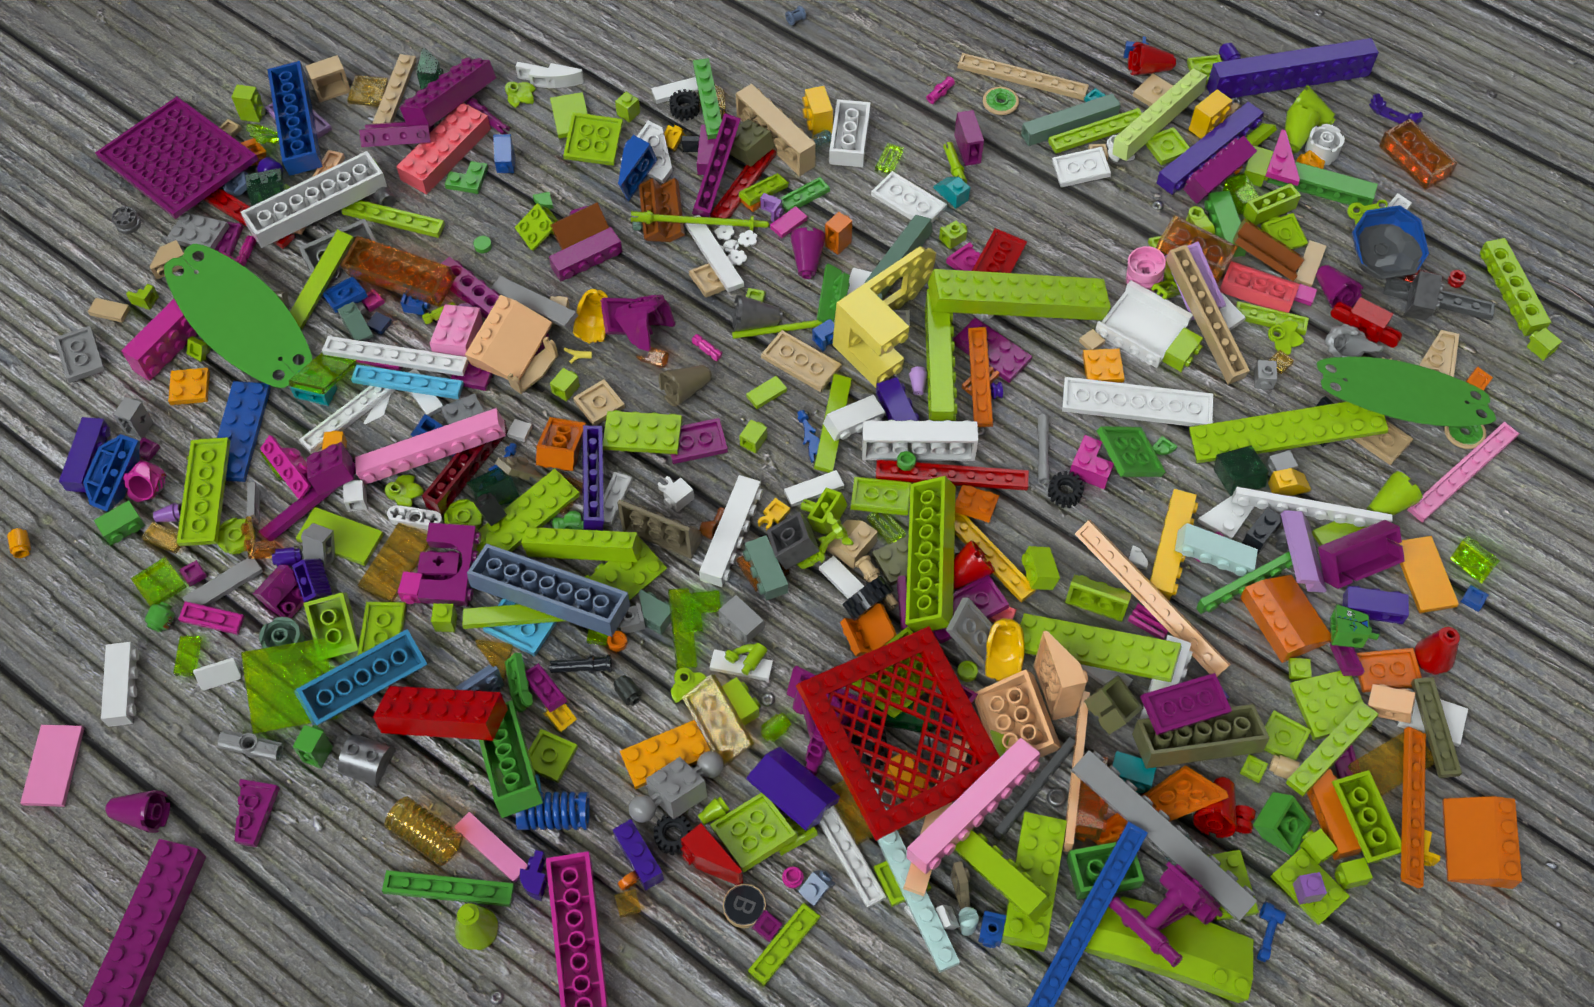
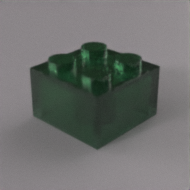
M1252 445L1216 455L1214 471L1230 496L1233 495L1236 487L1253 490L1266 487L1269 471Z

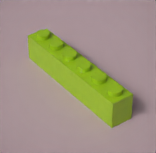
M526 527L521 541L528 557L638 562L642 550V544L637 532Z
M972 829L966 840L963 842L960 840L956 844L954 852L1035 923L1052 905L1048 898L1050 895L1048 891L1041 885L1037 888L1029 874L1025 871L1021 874L1017 870L1019 868L1013 860L1010 858L1008 860L1002 857L1003 852L997 846L991 847L988 845L989 840L982 833L976 834Z

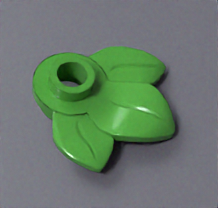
M570 511L564 518L555 517L552 521V526L556 529L583 530V521H581L579 512Z

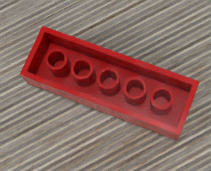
M389 686L373 718L380 732L386 734L493 741L508 708L501 692Z

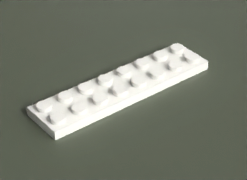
M1065 377L1062 411L1193 427L1213 423V394Z

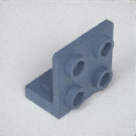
M488 665L456 686L457 690L498 692L504 686V682L497 666L492 667Z

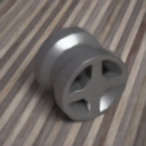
M381 187L374 193V198L379 202V205L392 207L396 203V198L391 194L388 187Z
M1278 530L1275 533V537L1278 540L1276 542V549L1281 552H1289L1285 530Z

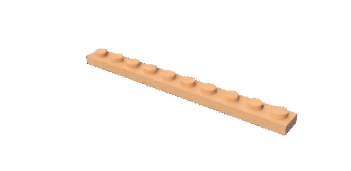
M1088 520L1075 533L1173 637L1191 643L1189 650L1193 651L1192 656L1209 674L1215 673L1218 677L1231 665L1091 520Z

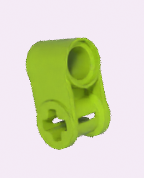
M1198 206L1191 207L1185 224L1192 233L1193 238L1196 241H1200L1215 234L1214 225L1208 219L1204 210Z

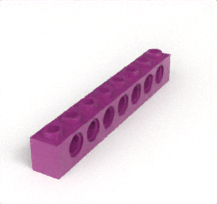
M448 257L434 268L436 279L465 303L480 308L482 317L487 318L499 298V294L494 289L491 290L483 280H478L470 270L463 268L459 261H455L451 257ZM543 341L534 356L545 349Z

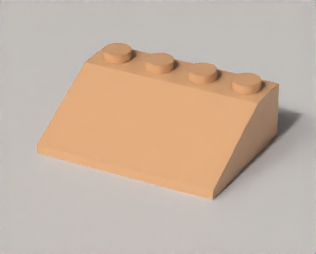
M500 295L465 356L472 366L508 379L507 376L512 373L514 377L517 376L520 380L553 323L518 301Z
M1043 631L1034 662V669L1051 720L1074 716L1088 682L1087 672L1082 670L1081 664L1048 631Z
M1027 669L975 692L978 694L975 704L979 716L994 747L995 744L990 733L991 730L1004 734L1002 744L1006 751L1020 738L1039 751L1040 757H1044L1061 748L1035 676Z

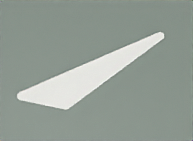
M390 395L372 408L364 424L384 415Z

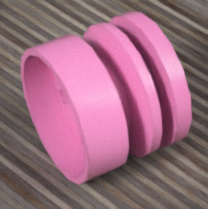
M1149 246L1133 250L1128 257L1126 283L1128 284L1132 280L1153 293L1156 292L1151 288L1155 283L1163 281L1166 264L1164 254L1159 249Z

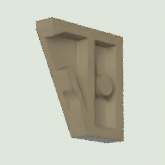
M522 456L498 457L495 463L505 473L514 477H520L525 480H529L532 477L537 482L544 477Z
M962 861L953 863L950 878L961 911L965 907H970L968 886L970 874L968 868L963 867Z

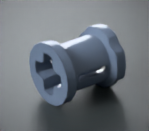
M798 6L797 9L791 12L787 11L785 17L792 26L801 19L805 20L806 13L802 6Z

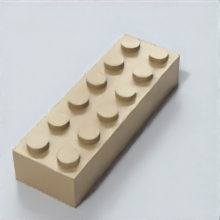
M750 84L736 93L737 117L742 122L749 119L758 124V127L762 126L769 130L775 145L773 149L776 150V155L798 176L815 167L816 144L814 140L809 138L801 128H798L791 118L784 115L782 110L777 108L769 98H766L759 88Z

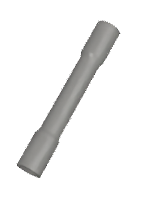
M1046 414L1038 416V482L1041 484L1050 482L1048 462L1049 416Z

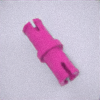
M948 76L941 84H937L935 89L926 96L927 101L930 104H934L941 96H945L947 91L955 85L954 79Z

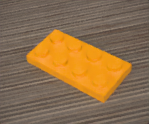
M695 719L620 750V755L636 790L647 785V777L677 758L681 757L691 767L697 764L701 754L710 751Z

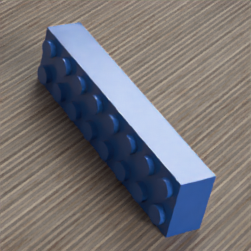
M297 61L267 69L282 162L289 176L323 167L307 76L301 62Z

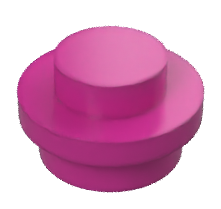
M792 866L784 870L782 881L788 888H797L803 882V872L799 868Z

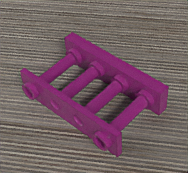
M406 121L365 124V129L359 130L361 147L430 143V132L434 129V124L430 127L429 125H407Z

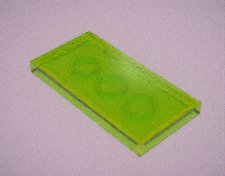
M322 352L289 380V386L324 395L357 365V360L324 355Z

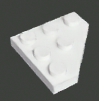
M648 120L637 135V137L650 143L658 159L647 176L665 183L673 172L663 128Z

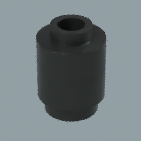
M622 675L614 681V690L626 705H635L641 700L642 691L630 677Z

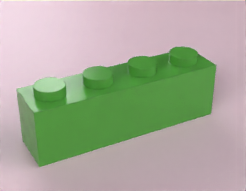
M1230 191L1209 193L1205 201V210L1208 211L1209 220L1214 225V236L1219 241L1220 252L1223 253L1224 258L1245 256L1246 250L1235 244L1233 240L1241 222Z

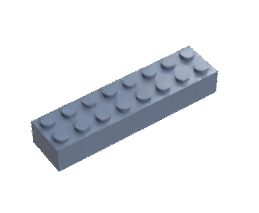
M489 544L484 546L467 572L470 587L611 637L630 607L628 592Z

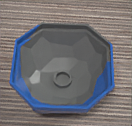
M1401 205L1366 210L1352 231L1359 268L1379 280L1416 274L1429 254L1421 219Z

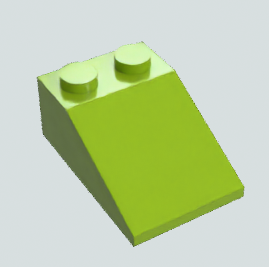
M347 592L303 603L319 661L358 651L359 647L353 612Z

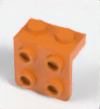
M876 604L856 621L851 618H844L840 622L843 633L847 637L851 651L855 656H862L878 649L896 636V631L883 604Z

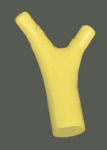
M564 348V351L574 356L569 361L571 364L580 358L592 359V351H576Z

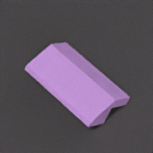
M1284 510L1281 513V518L1297 583L1306 584L1308 592H1326L1309 521L1302 511Z

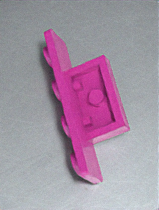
M269 435L260 450L296 497L302 499L311 487L307 480V462L303 459L299 450L295 448H282L274 436Z

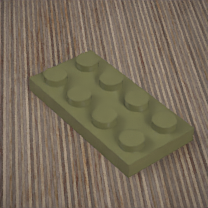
M909 536L872 552L873 558L890 586L897 584L898 576H906L907 579ZM954 544V557H956L959 550Z

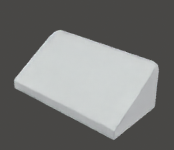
M233 657L193 670L202 691L239 680L242 677L239 665Z

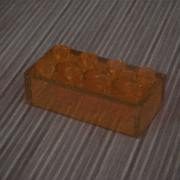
M1408 119L1386 131L1379 145L1424 190L1450 177L1458 163L1412 119Z
M1174 215L1160 237L1156 249H1159L1166 256L1172 249L1199 242L1215 281L1219 283L1232 261L1238 246Z

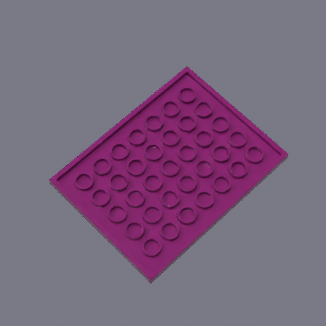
M177 96L95 152L101 161L175 219L258 160L256 154Z

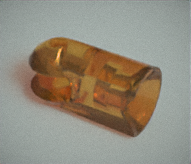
M651 347L647 358L636 355V358L644 363L663 369L668 362L669 353Z

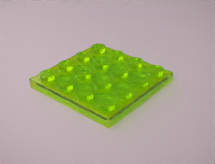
M321 638L241 652L253 734L312 724L294 691L330 671L326 639ZM335 716L330 720L338 719V716Z

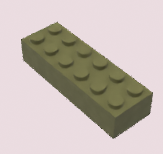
M1254 704L1231 707L1232 712L1160 735H1156L1149 718L1137 720L1132 733L1146 769L1261 753L1265 749L1269 736Z

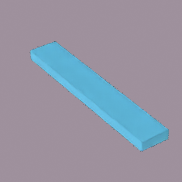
M356 365L351 378L352 383L458 400L464 386L461 380L364 365Z

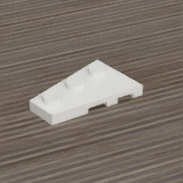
M1230 496L1199 517L1197 522L1215 533L1220 532L1224 537L1233 539L1254 509V506H1241L1238 503H1232V496Z

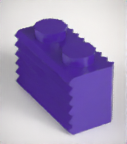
M320 558L303 559L292 565L304 603L331 596L333 593L328 584L329 581H327L328 578Z

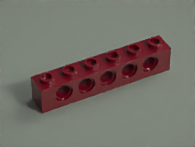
M504 420L505 433L507 434L508 428L506 425V421ZM504 437L456 453L422 495L426 508L437 511L442 516Z

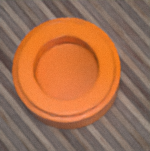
M615 631L612 637L608 636V647L615 652L624 650L628 644L626 634L622 631Z
M632 871L618 882L621 890H627L639 880L637 873Z

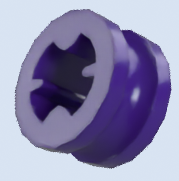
M998 382V384L991 383L992 399H996V397L1003 398L1001 382Z

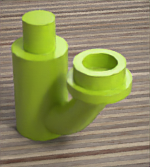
M760 643L746 644L732 651L727 650L724 657L727 661L734 664L739 660L738 655L749 652L743 661L744 667L741 670L743 674L748 675L751 670L754 671L768 650Z

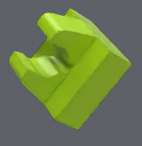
M194 336L188 338L187 355L200 362L206 360V355L210 352L211 347L203 342L202 339L199 340Z

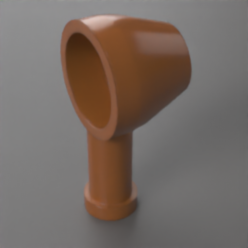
M720 507L717 510L713 521L701 523L699 531H701L703 536L710 540L713 539L724 513V508Z

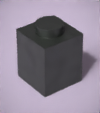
M490 492L481 495L474 503L490 526H493L507 516Z

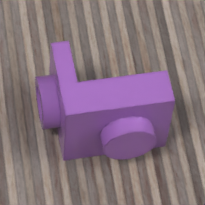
M763 193L760 198L761 209L770 212L771 222H774L783 214L782 200Z

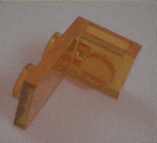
M247 516L245 523L241 525V533L245 535L244 551L248 552V558H272V554L275 553L276 549L275 541L262 540L255 542L251 516Z

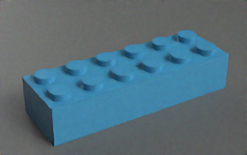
M408 629L304 684L297 688L294 693L311 723L319 726L424 668L427 662Z

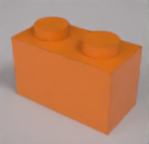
M841 212L836 213L825 224V247L837 255L852 242V220Z

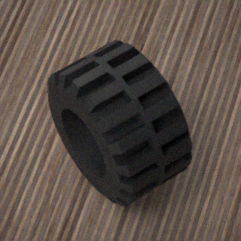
M856 721L854 730L863 733L865 724ZM869 726L867 735L877 739L879 730ZM883 729L881 741L887 743L886 732ZM853 734L851 743L860 747L862 738ZM866 740L864 749L873 752L875 743ZM879 745L877 754L887 758L888 749ZM863 753L861 762L870 766L872 757ZM876 759L874 768H881L880 765H884L885 762Z

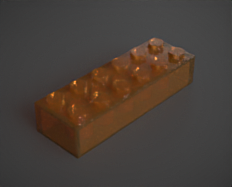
M360 236L355 238L341 263V267L348 276L400 294H405L438 307L441 306L456 278L449 266Z

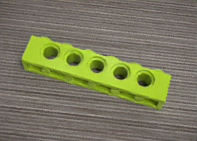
M1502 238L1485 242L1480 251V257L1484 260L1488 272L1492 275L1495 285L1499 288L1503 300L1507 303L1510 313L1514 316L1518 323V328L1522 331L1523 335L1530 336L1535 331L1540 332L1543 328H1548L1551 320L1507 240Z

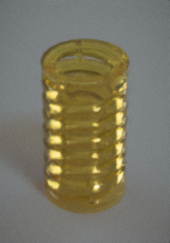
M408 796L397 801L385 819L384 827L387 830H391L394 835H398L401 840H404L411 847L423 853L424 856L429 857L438 866L448 863L454 857L463 841L462 833L458 830H453L452 826L447 825L445 821H441L439 817L434 816L432 812H428L426 808H422L419 803H416Z

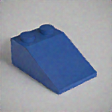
M635 135L625 143L618 185L627 200L631 199L658 160L650 143Z

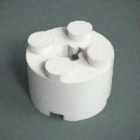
M1322 124L1320 127L1315 126L1310 132L1305 152L1311 150L1325 161L1324 165H1330L1338 158L1345 137L1341 135V130L1336 126L1330 124Z

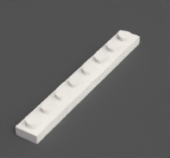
M332 336L327 337L322 349L323 354L458 376H464L469 362L467 357Z
M1236 487L1232 495V503H1238L1241 506L1249 505L1259 509L1269 507L1280 513L1284 510L1302 511L1305 516L1315 517L1318 520H1332L1336 523L1354 524L1357 527H1368L1383 520L1392 523L1393 515L1253 489Z

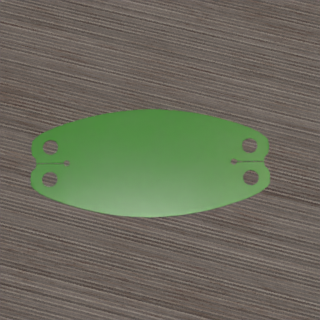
M201 244L188 246L184 250L182 257L172 258L165 263V277L181 312L197 334L229 363L255 379L278 388H285L293 382V377L299 370L308 371L312 367V355L309 346L294 317L274 291L247 268L228 256ZM196 251L203 252L204 259L195 261L192 258L193 253ZM175 266H181L184 269V273L180 276H175L172 273V269ZM300 354L304 356V363L301 365L294 364L293 357ZM278 357H282L283 360L279 361ZM282 370L285 376L282 380H275L273 372Z
M1333 357L1317 362V368L1323 374L1321 385L1324 390L1344 401L1382 415L1420 424L1458 427L1485 425L1496 420L1494 412L1489 409L1490 398L1486 392L1465 381L1426 367L1397 360L1373 357ZM1326 365H1333L1337 372H1329L1326 369ZM1330 383L1339 384L1341 386V390H1333L1330 387ZM1475 391L1479 393L1481 399H1474L1470 392ZM1476 410H1483L1487 417L1482 418L1478 416Z

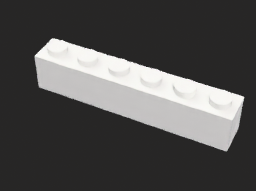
M741 475L738 476L700 568V581L723 587L724 582L729 580L731 574L729 569L731 564L734 565L737 560V549L743 545V534L748 532L750 517L756 513L757 500L760 501L763 495L761 481Z

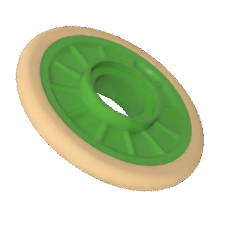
M994 87L984 94L983 105L993 114L1007 115L1017 109L1019 98L1009 88ZM1003 99L1005 102L999 103L997 100Z
M1484 425L1444 426L1445 435L1448 440L1455 446L1463 449H1474L1486 439ZM1461 428L1468 429L1470 434L1462 433Z

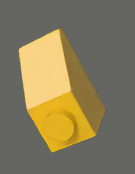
M1292 468L1274 471L1268 481L1271 492L1275 494L1292 496L1311 491L1305 474Z

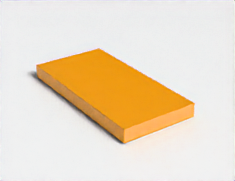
M1432 536L1402 540L1401 543H1398L1403 546L1405 562L1400 563L1418 612L1424 613L1456 608L1459 603Z

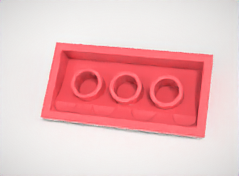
M1231 261L1220 287V292L1261 307L1289 313L1300 284Z

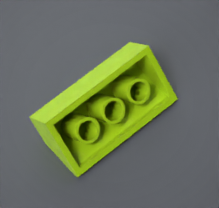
M1370 770L1332 781L1367 863H1376L1401 854V839Z

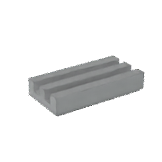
M250 482L247 486V517L252 525L260 523V490H258L255 482Z

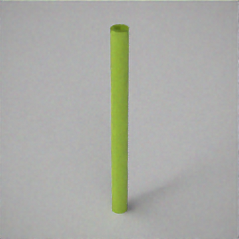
M819 320L735 331L732 332V338L737 339L779 333L781 330L786 332L814 328L822 323Z

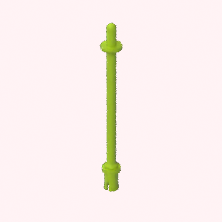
M647 210V212L631 211V216H638L631 217V222H644L648 225L653 221L749 227L751 231H753V227L768 228L770 225L768 221L754 220V216H750L749 220L659 215L653 214L651 210Z

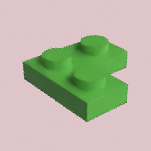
M471 161L466 174L449 171L444 184L445 188L479 194L488 165Z

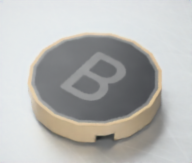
M736 885L724 897V915L729 923L735 927L749 928L755 924L762 912L766 910L765 897L753 885Z

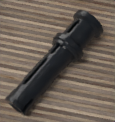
M607 654L606 657L590 655L588 659L550 660V673L589 671V673L594 674L595 671L612 672L611 654Z

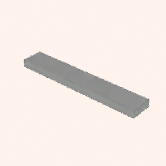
M502 276L490 288L491 290L494 289L499 296L503 295L516 300L566 329L569 328L578 316L575 311Z

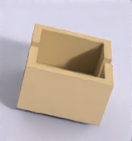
M338 55L306 65L311 84L319 102L351 92Z

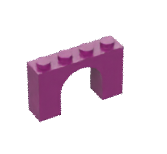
M429 523L426 539L428 545L434 548H448L459 551L462 554V566L459 572L450 579H420L417 598L421 603L454 604V606L469 607V600L473 599V589L470 587L467 572L479 555L477 544L481 543V533H479L476 526Z

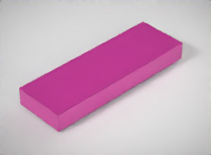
M185 601L178 620L183 623L238 635L244 615Z

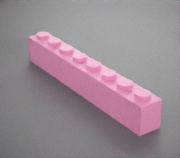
M497 408L357 456L355 457L356 475L363 481L364 485L505 437L504 419Z
M1020 738L907 847V859L925 874L931 869L935 870L940 865L941 859L945 855L949 856L955 850L956 844L960 840L962 842L966 840L970 831L974 827H979L984 821V817L988 813H993L997 809L999 802L1002 799L1006 800L1011 795L1012 789L1016 785L1020 786L1030 772L1033 773L1040 765V752Z

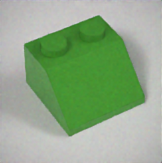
M1272 792L1253 826L1263 839L1288 855L1293 856L1303 839L1302 837L1310 828L1312 821L1293 795Z

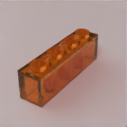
M1103 757L1104 760L1102 762L1107 766L1108 758ZM1080 780L1075 836L1099 840L1101 833L1106 832L1107 820L1103 818L1104 814H1107L1108 804L1082 780Z

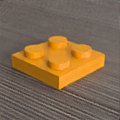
M1119 348L1083 350L1082 356L1086 379L1124 383L1125 377Z
M197 368L171 371L169 404L180 405L208 402L209 369Z

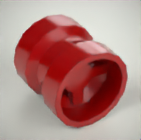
M1245 805L1236 806V832L1244 834L1252 832V820L1255 819L1256 811L1253 808Z

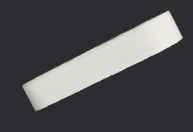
M399 505L392 506L387 511L389 521L394 525L428 530L429 523L434 518H437V521H434V523L443 524L442 516L437 511ZM415 514L420 515L418 521L413 522L410 520L411 516Z

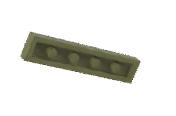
M1434 677L1413 679L1411 684L1415 692V698L1438 777H1458L1462 774Z

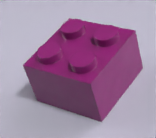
M342 442L332 444L326 449L314 452L307 457V479L319 495L354 480L353 459Z

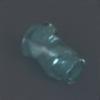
M823 130L821 133L811 136L810 138L816 144L815 149L826 142L830 143L832 134L828 130Z

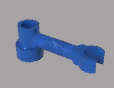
M1266 901L1263 903L1259 913V918L1268 922L1263 943L1257 955V959L1263 962L1270 958L1271 945L1277 923L1282 924L1286 916V912L1274 908L1273 904Z

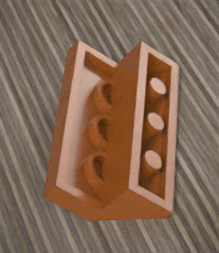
M651 178L639 185L641 212L651 210L653 214L683 216L679 181L676 178L661 185L654 178ZM653 221L648 225L642 222L644 239L646 241L672 242L685 235L683 223Z
M1244 218L1233 238L1234 243L1294 282L1298 276L1296 271L1304 262L1303 256Z

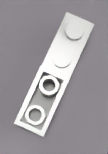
M517 62L515 66L517 78L530 80V84L534 87L562 88L583 84L584 82L583 71L578 68L553 63L547 68Z

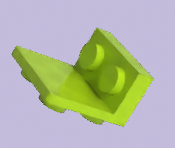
M537 203L515 226V229L528 247L534 251L550 233L554 235L550 224L558 220L550 209Z

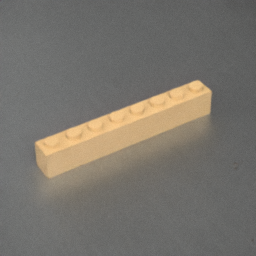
M1187 245L1170 250L1166 257V262L1227 384L1229 385L1244 379L1250 370Z

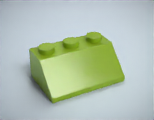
M1074 574L1065 603L1122 622L1132 593L1122 588L1108 586L1104 582L1090 580L1083 575L1078 576Z

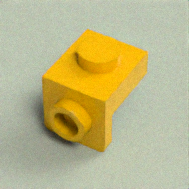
M1425 829L1424 866H1434L1440 861L1441 856L1429 852L1432 832Z

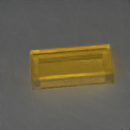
M154 522L151 523L142 536L144 541L174 554L181 548L177 544L178 532Z

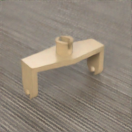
M548 337L543 339L545 349L533 357L520 380L517 376L514 377L512 373L507 376L511 388L522 394L546 374L558 357L556 344L552 339L550 341Z

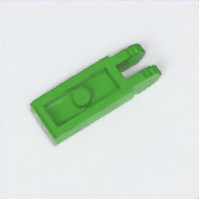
M514 653L505 661V667L513 704L516 711L523 712L532 705L533 697L528 691V680L526 678L522 653Z

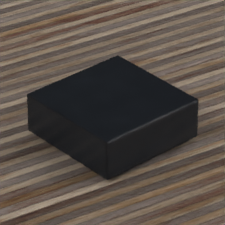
M682 136L683 152H698L699 136Z

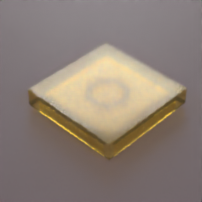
M355 75L347 99L348 104L379 106L388 85V78Z

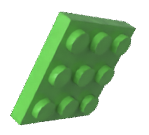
M1101 426L1097 430L1100 440L1104 444L1120 477H1162L1166 473L1142 427Z

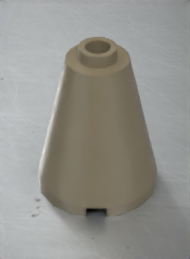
M704 365L666 370L659 375V386L661 390H665L666 395L664 398L672 406H677L709 383L712 373Z

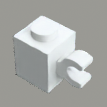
M666 476L667 485L658 483L659 490L664 492V503L668 508H673L676 512L694 500L693 489L682 478L673 483L671 478Z

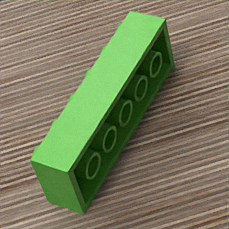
M512 700L505 702L508 710L494 740H479L494 802L501 818L543 803L520 719Z

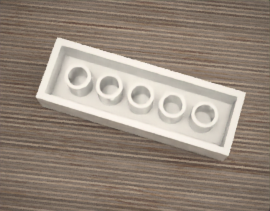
M969 420L863 421L862 460H897L901 452L909 451L915 455L916 460L975 461L978 445L977 422Z

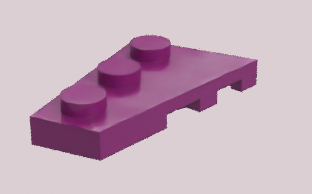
M240 779L239 786L241 787L240 796H238L239 815L236 817L234 841L240 845L257 847L280 788L274 784Z

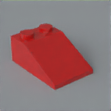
M701 823L681 839L682 857L688 865L693 864L696 869L734 885L743 884L742 870Z

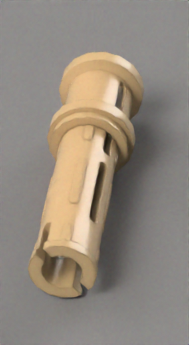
M869 555L863 556L855 563L856 568H859L863 573L865 581L871 582L880 576V570L872 564ZM892 594L883 600L888 611L895 609L899 605Z

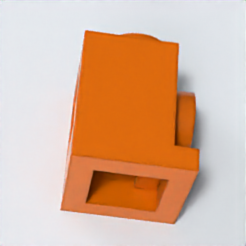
M255 138L241 143L256 154L258 158L251 166H258L259 162L266 158L267 151Z

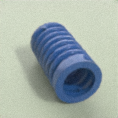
M540 792L543 803L536 806V817L535 806L528 809V817L526 810L516 813L517 830H530L531 828L533 830H538L539 828L541 830H546L547 828L549 830H554L555 828L557 830H562L563 828L565 830H570L571 828L579 830L580 827L583 830H588L590 819L589 792H579L578 798H576L575 792H570L569 814L567 792L561 793V813H559V792L553 793V802L551 792H546L545 798L544 793Z

